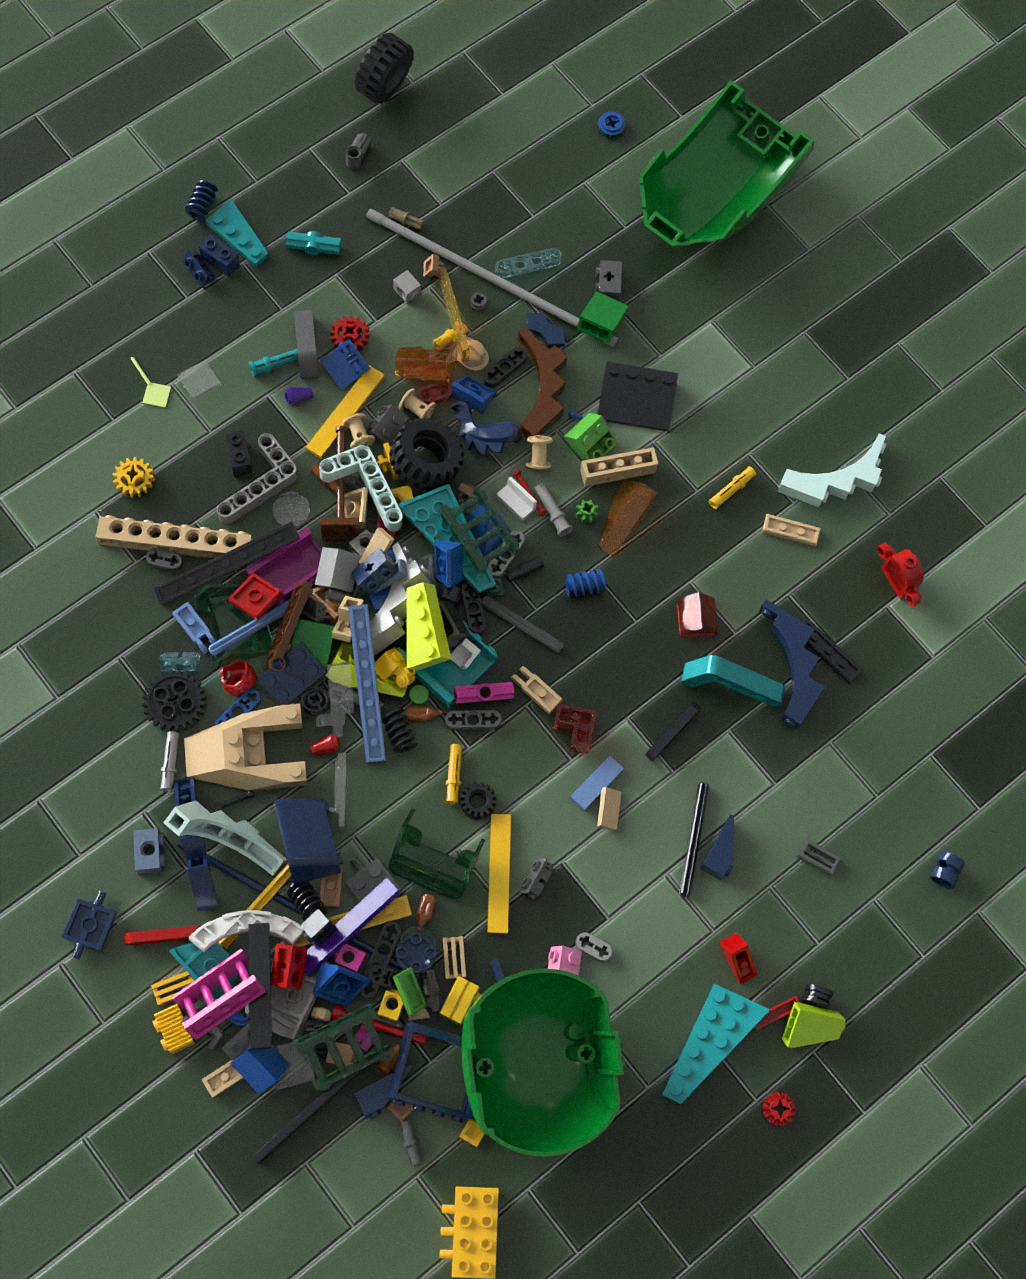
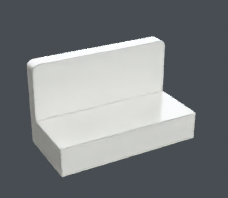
M512 477L508 478L507 485L496 494V497L522 522L536 510L537 501Z

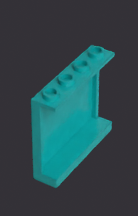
M464 621L463 623L470 633L467 639L481 650L471 664L462 670L454 662L447 660L421 670H415L416 673L414 674L415 678L449 709L455 704V686L474 685L497 662L498 655L496 650L492 646L484 644L481 636L477 633L473 634ZM458 644L450 649V654L454 651ZM398 647L396 650L403 655L407 662V650H402Z

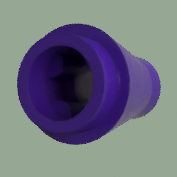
M289 387L284 392L288 405H295L313 398L311 387Z

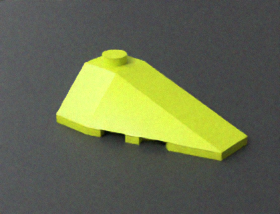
M342 641L325 676L329 677L333 682L358 688L353 646ZM376 673L379 693L398 697L405 695L407 686L399 687L395 681L396 676L383 681Z

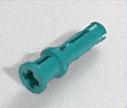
M295 349L270 358L265 356L263 359L255 362L249 361L250 371L253 377H257V374L266 371L269 373L275 367L297 361L298 351Z

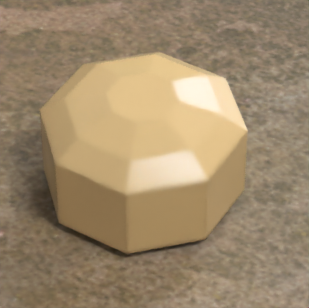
M314 1007L311 1017L314 1020H323L324 1023H328L332 1013L326 1008Z

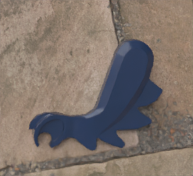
M458 401L450 406L454 411L459 409V413L453 414V416L462 423L459 435L465 437V446L469 450H471L474 443L477 450L484 456H487L488 447L494 452L501 454L505 444L519 442L522 439L519 426L512 421L477 426L472 419V413L467 403Z

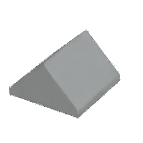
M323 547L315 585L353 593L355 579L351 572L358 567L360 555L341 549Z

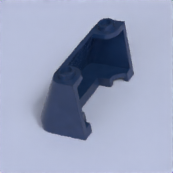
M323 799L274 800L293 884L341 873L340 865L343 864L341 852H336L327 814H331L328 802L324 803Z

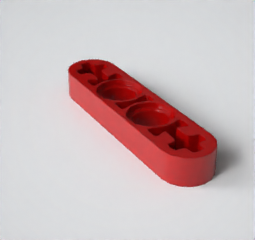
M201 926L130 932L125 934V945L135 946L189 940V936Z

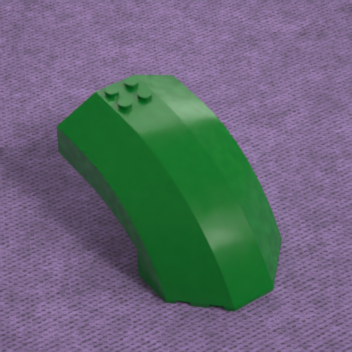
M730 80L687 134L666 155L665 151L660 149L640 174L639 181L644 226L672 247L719 241L731 237L751 222L781 191L814 150V140L801 130L797 135L746 99L745 90Z

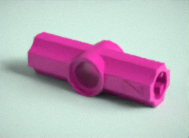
M512 682L455 686V703L513 699L514 686ZM481 688H485L488 691L486 698L480 695Z

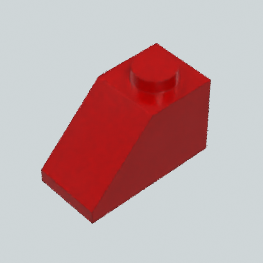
M737 933L719 942L724 958L739 984L757 976L749 946Z

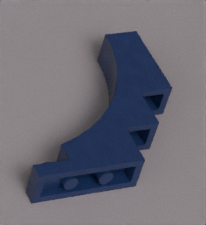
M766 599L759 611L762 612L764 617L775 620L770 629L777 636L787 654L792 675L791 695L781 719L789 727H796L798 729L824 688L823 685L808 677L819 657L803 648L815 629Z
M194 777L174 781L175 807L195 800L198 802ZM183 835L181 840L197 911L212 910L218 907L205 839L195 835Z

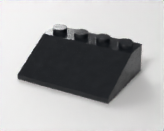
M606 361L597 415H602L608 422L669 432L678 373Z

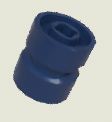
M941 852L937 860L938 866L934 867L930 879L939 886L954 889L958 880L957 874H961L965 862L954 854Z

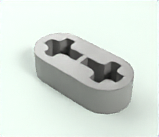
M581 933L576 938L575 944L577 949L599 962H605L611 957L612 949L610 945L590 933ZM588 938V943L593 945V947L588 945L582 947L580 939ZM596 947L601 950L604 947L606 948L605 952L608 955H603V957H600V952L594 948Z

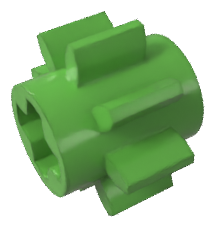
M582 500L581 506L576 505L575 510L579 511L576 513V518L580 517L582 523L584 521L592 523V517L597 518L598 513L595 512L598 509V505L594 506L592 500L586 502Z

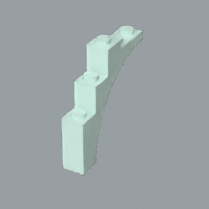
M878 434L870 450L856 463L842 470L831 473L810 474L786 469L778 492L819 507L822 502H826L829 494L846 500L848 494H853L855 486L872 492L875 486L879 487L882 480L880 476L882 469L878 468L881 459L878 456L880 453L883 454L886 443H884L886 436Z
M196 800L174 807L164 821V824L178 836L195 835L222 843L248 857L272 876L276 875L287 860L259 836L260 832L246 820L235 823L221 810L210 813Z

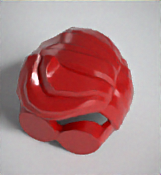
M242 660L232 662L220 670L223 689L232 696H239L240 693L249 690L255 685L257 680L254 668ZM228 671H230V676H229V678L227 679V681L225 682V680H226V678H227V676H228Z

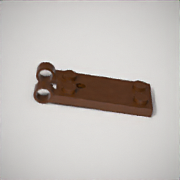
M308 581L296 583L267 657L262 661V669L265 672L268 670L266 668L268 660V666L271 671L281 672L285 669L286 661L283 656L290 650V639L306 600H309L312 596L313 589L311 588L313 583ZM277 659L282 663L279 670H276L272 665L273 662H278Z

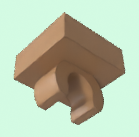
M432 254L424 261L423 277L430 279L434 275L440 277L444 274L443 271L439 270L444 266V263L439 261L438 255Z
M462 482L458 488L462 491L458 495V499L461 500L464 495H467L468 501L466 504H471L474 498L479 497L481 490L467 482Z

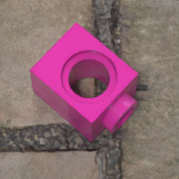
M345 944L334 954L333 958L336 959L335 965L359 973L366 958V953ZM345 954H353L354 960L351 963L344 962L343 957Z

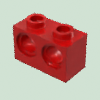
M276 943L271 986L291 989L302 988L307 947Z

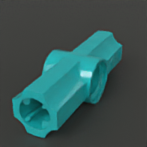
M288 231L285 245L286 248L304 250L310 255H318L320 252L339 255L341 238L322 236L321 233L316 231H309L307 234Z

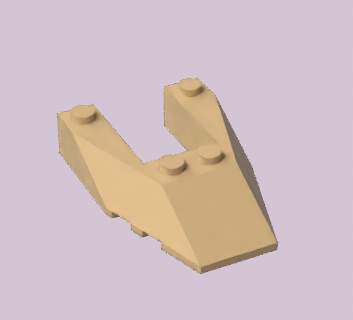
M300 704L280 705L244 713L184 738L187 778L194 777V780L239 788L244 791L308 786L305 761L266 765L264 732L303 728Z

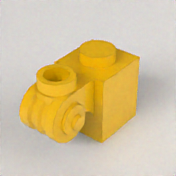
M396 648L386 651L375 662V671L381 679L385 681L396 675L395 681L399 687H406L412 684L415 680L414 674L416 673L413 669H407L406 660Z

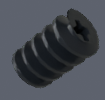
M403 708L395 709L382 718V723L385 724L384 728L388 731L387 736L391 738L390 743L394 745L393 751L396 753L406 752L417 746V743L411 744L415 736H408L412 733V729H405L410 725L409 722H403L407 716H400L404 711Z
M309 881L295 885L292 883L287 892L288 897L304 921L317 909L325 915L327 914V907L324 906L323 901H321Z

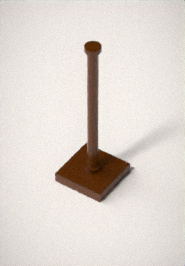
M345 426L336 427L337 454L345 451V434L347 433ZM345 477L337 479V518H321L322 541H352L360 534L359 518H344Z

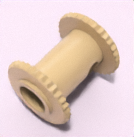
M415 389L408 390L400 401L399 410L403 411L407 408L423 420L430 418L436 404L431 402V404L427 405L414 396Z
M363 413L350 415L342 422V426L350 429L354 439L350 445L351 449L361 445L370 447L375 442V437L368 435L363 423L366 421L367 416Z
M543 435L528 437L527 441L533 443L532 461L526 462V466L532 469L550 468L552 464L546 462L547 443H552L553 439Z

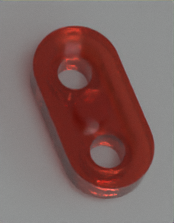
M444 381L422 386L417 390V398L427 405L431 404V402L436 404L447 401L452 396V386Z

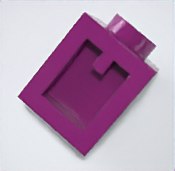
M361 1026L351 1040V1044L366 1054L378 1040L379 1034Z

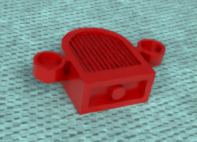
M887 543L878 545V554L885 560L881 569L899 599L906 597L911 607L920 604L922 595L918 588L924 580V575L916 556L908 549L896 553L893 547Z

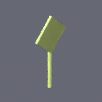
M131 357L132 362L148 384L142 403L166 408L171 387L151 383L135 358Z

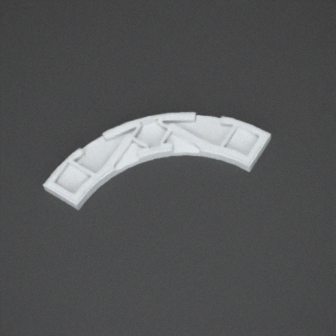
M245 910L228 913L205 923L189 936V940L205 952L223 938L248 932V924L269 923L270 935L278 937L290 945H294L305 931L300 924L287 917H281L267 911Z

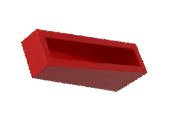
M797 996L770 1008V1012L755 1027L756 1031L789 1015L794 1001L799 1002Z

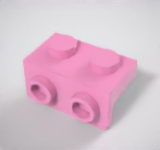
M566 946L551 947L548 956V969L567 971L579 976L582 951Z

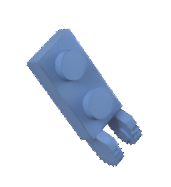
M187 602L173 611L172 615L194 644L196 643L200 650L206 654L208 650L201 642V639L206 636L210 644L215 643L216 640L211 635L209 628Z

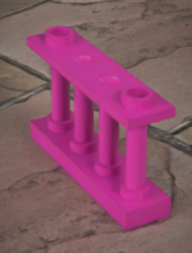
M242 949L172 996V999L183 1011L187 1009L190 1019L185 1021L183 1026L195 1040L266 992L264 986L254 974L252 976L249 975L246 969L249 966V957ZM239 973L243 982L232 989L229 979ZM222 985L225 994L215 1001L211 991ZM204 997L208 1006L197 1013L194 1003Z

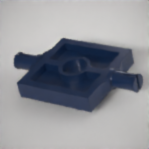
M98 891L95 902L77 899L62 935L63 939L76 944L72 955L73 958L80 959L84 948H92L102 952L117 915L116 911L107 909L102 905L107 893Z

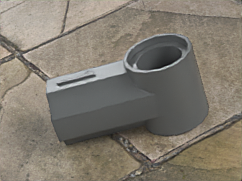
M358 134L352 145L346 149V165L350 169H357L361 166V160L372 143V139L367 134Z

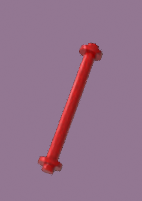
M514 471L513 477H517L523 488L537 501L522 478V472ZM537 501L538 515L545 516L547 510L543 509Z

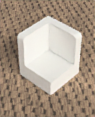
M465 638L451 653L452 659L450 660L464 670L481 650Z

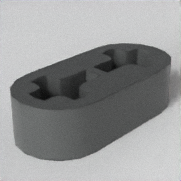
M151 549L146 554L147 562L153 568L177 572L183 566L181 556L177 553ZM155 555H158L159 559H156L155 562H153L151 557H155ZM176 559L177 563H175L174 566H171L170 562H173V560Z

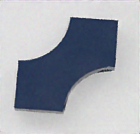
M526 313L527 331L530 330L533 334L539 335L548 347H553L554 345L556 347L565 346L564 327H556L549 323L544 313Z

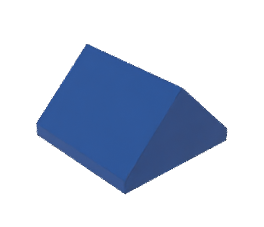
M464 375L453 382L451 397L467 403L470 408L483 414L497 391L468 375Z
M434 541L435 577L446 587H453L463 580L462 543Z
M322 963L313 989V995L346 1007L371 981L368 977L341 966Z
M249 1045L230 1063L258 1094L274 1084L290 1065L273 1045L271 1049L251 1050Z

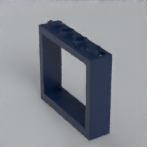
M414 1022L406 1023L387 1098L393 1099V1104L405 1106V1103L413 1105L412 1109L417 1111L432 1110V1115L444 1117L445 1114L452 1116L451 1120L463 1123L464 1120H471L473 1113L467 1092H465L461 1111L398 1093L413 1034L462 1048L461 1036Z

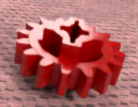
M350 315L349 319L343 316L342 321L337 319V325L332 324V330H330L331 342L334 343L335 348L341 342L350 339L356 349L364 350L363 344L368 345V339H370L369 327L366 326V322H360V317L353 319V315Z

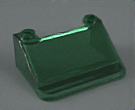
M207 584L192 598L193 604L199 613H210L217 640L255 620L228 601V598L242 584ZM265 626L219 654L211 655L212 668L224 667L238 660L245 661L268 654L273 642L269 626Z

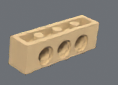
M653 447L584 460L581 463L580 472L584 487L654 474L658 467V460Z

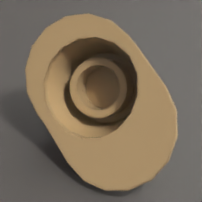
M461 336L453 344L450 343L449 351L452 357L469 370H482L488 364V352L479 341Z

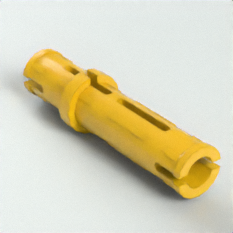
M748 466L740 475L734 476L733 481L713 498L709 499L710 506L713 509H717L735 492L743 489L746 486L745 484L756 476L755 470Z
M459 744L450 745L448 780L445 783L447 786L445 802L448 804L458 803L459 787H461L460 768L463 746Z

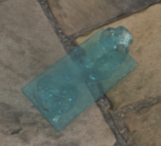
M164 652V654H160L159 663L161 671H200V654H196V652H183L182 657H179V652Z

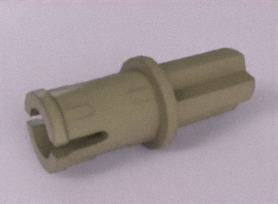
M395 207L390 209L389 218L401 222L402 225L407 224L419 230L423 227L424 221L411 216L410 212H404Z

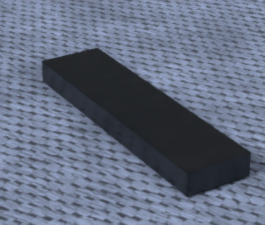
M807 618L804 623L815 630L806 644L850 685L863 672V669Z

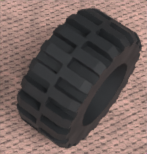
M384 33L378 37L377 41H374L370 49L367 50L366 55L362 58L357 68V73L354 77L356 90L375 104H383L388 101L399 89L412 66V61L414 60L412 46L393 33Z
M419 418L415 419V421L407 422L399 430L391 445L389 460L391 466H394L393 471L395 474L399 475V479L402 482L408 483L407 486L411 488L416 487V490L419 491L426 490V492H429L453 481L463 464L464 449L462 448L461 440L457 439L458 435L452 432L449 426L442 425V422L438 420L435 422L430 418L425 420ZM414 447H424L431 450L437 456L440 463H429L421 459L415 452Z

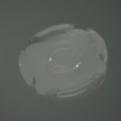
M286 492L275 500L272 511L279 525L283 526L292 521L295 528L308 520L310 505L308 500L300 493Z

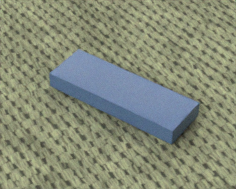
M609 755L570 796V799L585 811L601 794L602 788L608 787L624 768Z

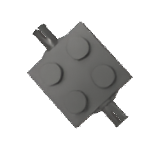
M358 857L354 858L358 865L353 859L350 861L357 871L345 883L359 902L386 878L391 881L399 892L402 891L378 858L364 866Z

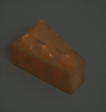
M451 344V348H440L439 345H434V349H422V346L399 348L395 355L396 376L449 382L457 364V344Z

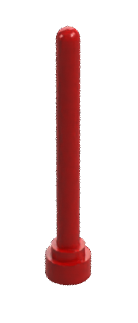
M337 1004L334 1006L330 1019L335 1022L349 1021L403 1038L404 1034L402 1029L348 1013L346 1009H343V1006ZM413 1034L411 1041L425 1045L428 1040L425 1037Z

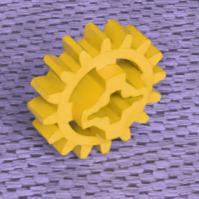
M134 457L133 461H130L129 458H126V463L120 461L121 467L115 466L117 473L112 474L115 479L113 482L117 486L118 492L122 491L124 496L130 493L131 498L134 497V494L141 497L142 491L147 494V487H153L151 482L155 481L153 469H150L149 463L145 464L144 459L137 461V458Z

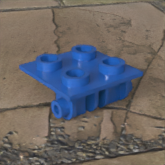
M350 339L341 342L336 349L320 360L341 390L371 369Z

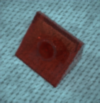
M697 592L677 599L680 636L718 635L714 597Z

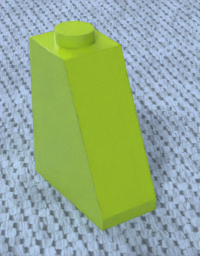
M794 1001L782 1040L789 1048L837 1040L845 1030L846 1020L840 1012Z

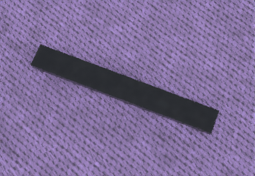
M291 521L153 589L161 605H164L301 538Z
M381 1041L376 1044L252 1156L254 1161L260 1164L386 1050V1046Z

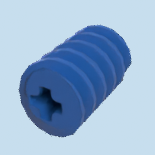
M597 569L596 574L593 570H590L589 575L584 571L581 576L579 573H575L574 578L571 574H567L565 580L567 597L570 598L571 592L577 597L578 591H581L584 596L586 590L591 595L593 589L600 593L601 587L606 592V581L602 570Z

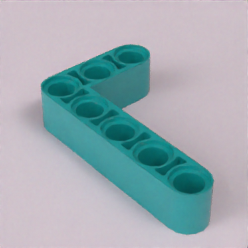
M709 655L685 663L681 683L684 685L696 687L714 681L768 705H782L785 685L722 657Z

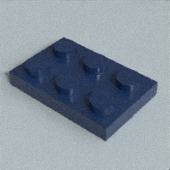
M300 642L283 657L286 661V667L283 671L273 672L268 669L257 679L279 706L288 705L327 672L303 642ZM279 660L277 663L273 665V667L276 670H279L282 666V663Z

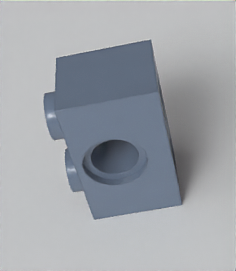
M158 828L133 831L135 871L137 874L162 872V866H165V854H161V846H164V835L160 834ZM147 848H155L152 855H145Z

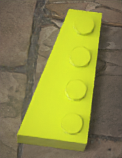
M422 582L408 587L407 669L421 670L452 659L435 585Z

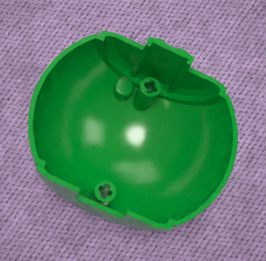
M543 968L526 970L510 975L492 985L475 1001L467 1011L463 1023L462 1066L469 1104L474 1119L484 1134H487L500 1145L515 1152L547 1157L575 1151L589 1144L607 1129L614 1120V1115L619 1113L620 1094L617 1075H624L625 1059L621 1055L622 1037L619 1031L611 1029L609 1005L603 991H599L591 982L573 973Z

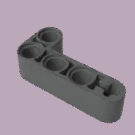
M312 309L294 311L300 379L319 377Z

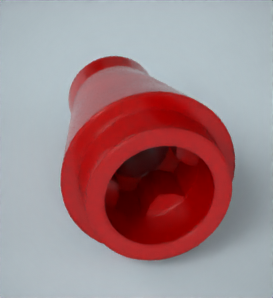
M329 734L321 740L310 744L313 755L337 753V750L341 749L336 734Z

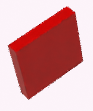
M252 573L228 598V601L256 621H259L283 596V593L257 574Z

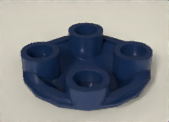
M417 932L403 938L396 949L397 963L403 970L412 968L414 974L424 973L429 970L434 964L437 954L432 941Z

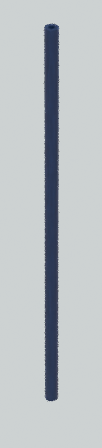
M180 840L177 847L184 850L182 840ZM208 855L211 866L260 893L266 888L261 883ZM279 893L273 896L272 899L299 914L291 900ZM353 936L348 941L371 955L375 948L356 936ZM379 950V953L382 956L388 955L387 953ZM392 957L389 965L404 971L397 963V959Z

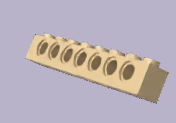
M107 515L106 517H99L96 540L99 545L148 551L160 549L180 555L214 559L252 541V535L246 532L233 533L225 529L216 531L208 527L175 526L168 522L159 524L151 520L118 519L115 516ZM117 529H123L120 533H114ZM136 531H141L140 535H133ZM156 533L161 534V535H160L159 537H157V538H153V537H152V536H153L154 534H156ZM173 536H180L177 540H171ZM192 538H198L197 542H190ZM212 540L217 541L214 545L208 544ZM229 543H236L234 547L227 546Z

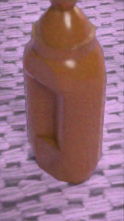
M429 706L406 708V719L409 721L431 720L439 714H443L442 710L438 711Z
M424 894L421 898L416 913L418 932L422 930V927L432 917L436 905V897Z

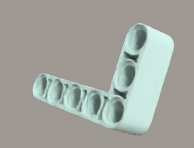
M361 445L321 461L319 466L320 478L325 482H332L359 472L385 527L393 532L401 528L402 512L369 447ZM363 455L366 456V458L361 459L359 458V456ZM348 462L349 465H342L341 463ZM325 469H331L332 471H331V472H325L324 470H325ZM373 471L374 474H367L366 472ZM375 487H381L382 489H381V490H376V489H374V488H375ZM387 502V503H389L390 505H389V506H384V505H382V503ZM396 518L398 521L392 522L389 519Z

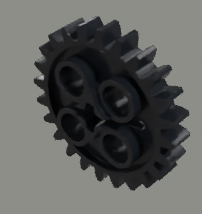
M170 670V675L168 676L165 672H162L163 678L160 679L158 676H155L156 682L149 681L151 688H145L148 694L142 695L143 699L146 700V702L142 703V706L147 708L144 710V713L149 715L147 719L149 722L153 721L154 727L160 724L161 731L165 727H167L168 732L175 728L179 733L180 727L187 731L188 724L194 727L193 720L200 721L198 714L204 715V711L201 708L207 707L206 703L203 702L207 700L206 695L203 694L205 689L204 687L200 688L202 685L200 681L195 682V676L189 678L188 672L183 676L181 670H178L176 675ZM168 686H171L182 713L181 716L177 714L168 691ZM179 686L185 687L182 692H177L176 689ZM161 693L167 694L164 699H158L157 696ZM184 704H192L190 709H183ZM168 710L174 711L171 716H169V717H165V716H164V713H165L166 711H168Z

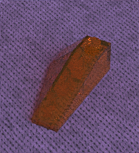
M624 480L614 494L598 547L614 557L654 504L657 492L642 482Z

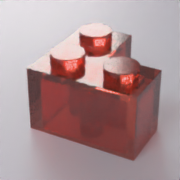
M558 704L553 729L572 732L569 751L589 753L596 711Z

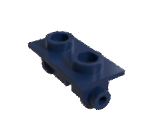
M187 250L183 263L194 276V279L204 288L206 282L212 283L215 280V274L208 266L203 267L206 263L199 253H191Z

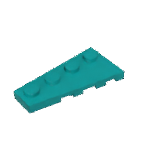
M229 199L205 220L206 225L253 266L257 267L269 257L267 250L232 199Z

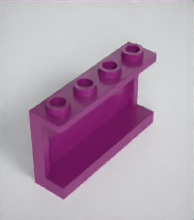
M308 527L298 533L301 538L300 540L262 557L245 569L247 577L255 573L282 591L283 596L271 609L291 598L296 583L308 581L313 583L312 586L315 585L322 548L315 541Z

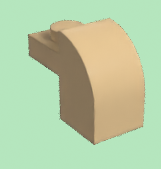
M349 596L344 597L338 608L339 620L332 631V638L351 642L348 606L364 605V600Z

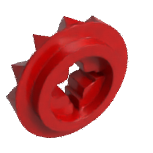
M775 1092L765 1099L763 1113L771 1124L785 1126L795 1118L796 1107L794 1100L788 1094ZM779 1100L782 1107L788 1108L781 1115H779L778 1111L771 1110V1108L778 1106Z

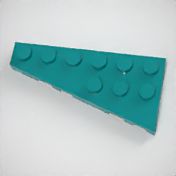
M449 484L398 504L401 512L433 546L434 541L437 540L462 543L463 578L478 594L496 586V582Z
M714 984L662 1096L682 1105L698 1086L710 1076L713 1070L728 1057L749 1032L770 1012V1009Z

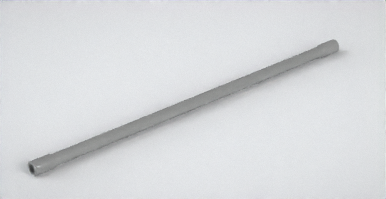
M371 208L366 214L367 219L383 225L577 327L580 318L388 219L383 214ZM614 336L608 345L614 348L619 338Z

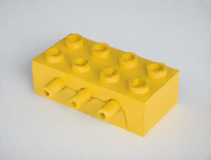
M455 1187V1205H442V1213L454 1214V1227H441V1236H453V1250H440V1258L452 1259L451 1277L495 1279L499 1188Z

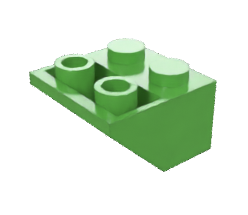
M588 413L564 435L571 449L583 460L605 457L618 444L602 415Z

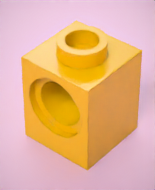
M391 989V991H385L378 1011V1017L398 1023L404 1005L398 990ZM388 1001H397L398 1007L395 1010L388 1009L386 1006Z

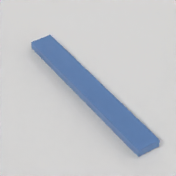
M368 604L348 606L366 763L385 761L386 756Z

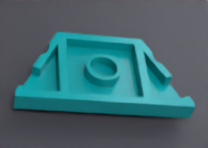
M219 941L205 952L193 943L175 947L169 951L195 980L231 956ZM239 973L229 979L232 989ZM222 985L211 991L215 1001L225 994Z

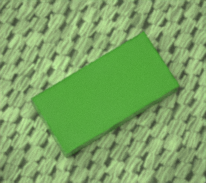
M407 968L393 976L408 1015H412L427 1006L412 968Z

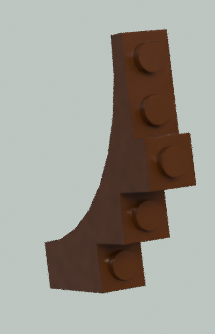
M522 327L518 331L517 340L532 358L539 380V393L536 403L529 415L520 424V432L527 439L530 436L543 435L563 416L564 407L556 398L564 391L566 382L557 373L566 366L567 355L555 345L549 350L544 342H540L535 338L533 332L527 331Z

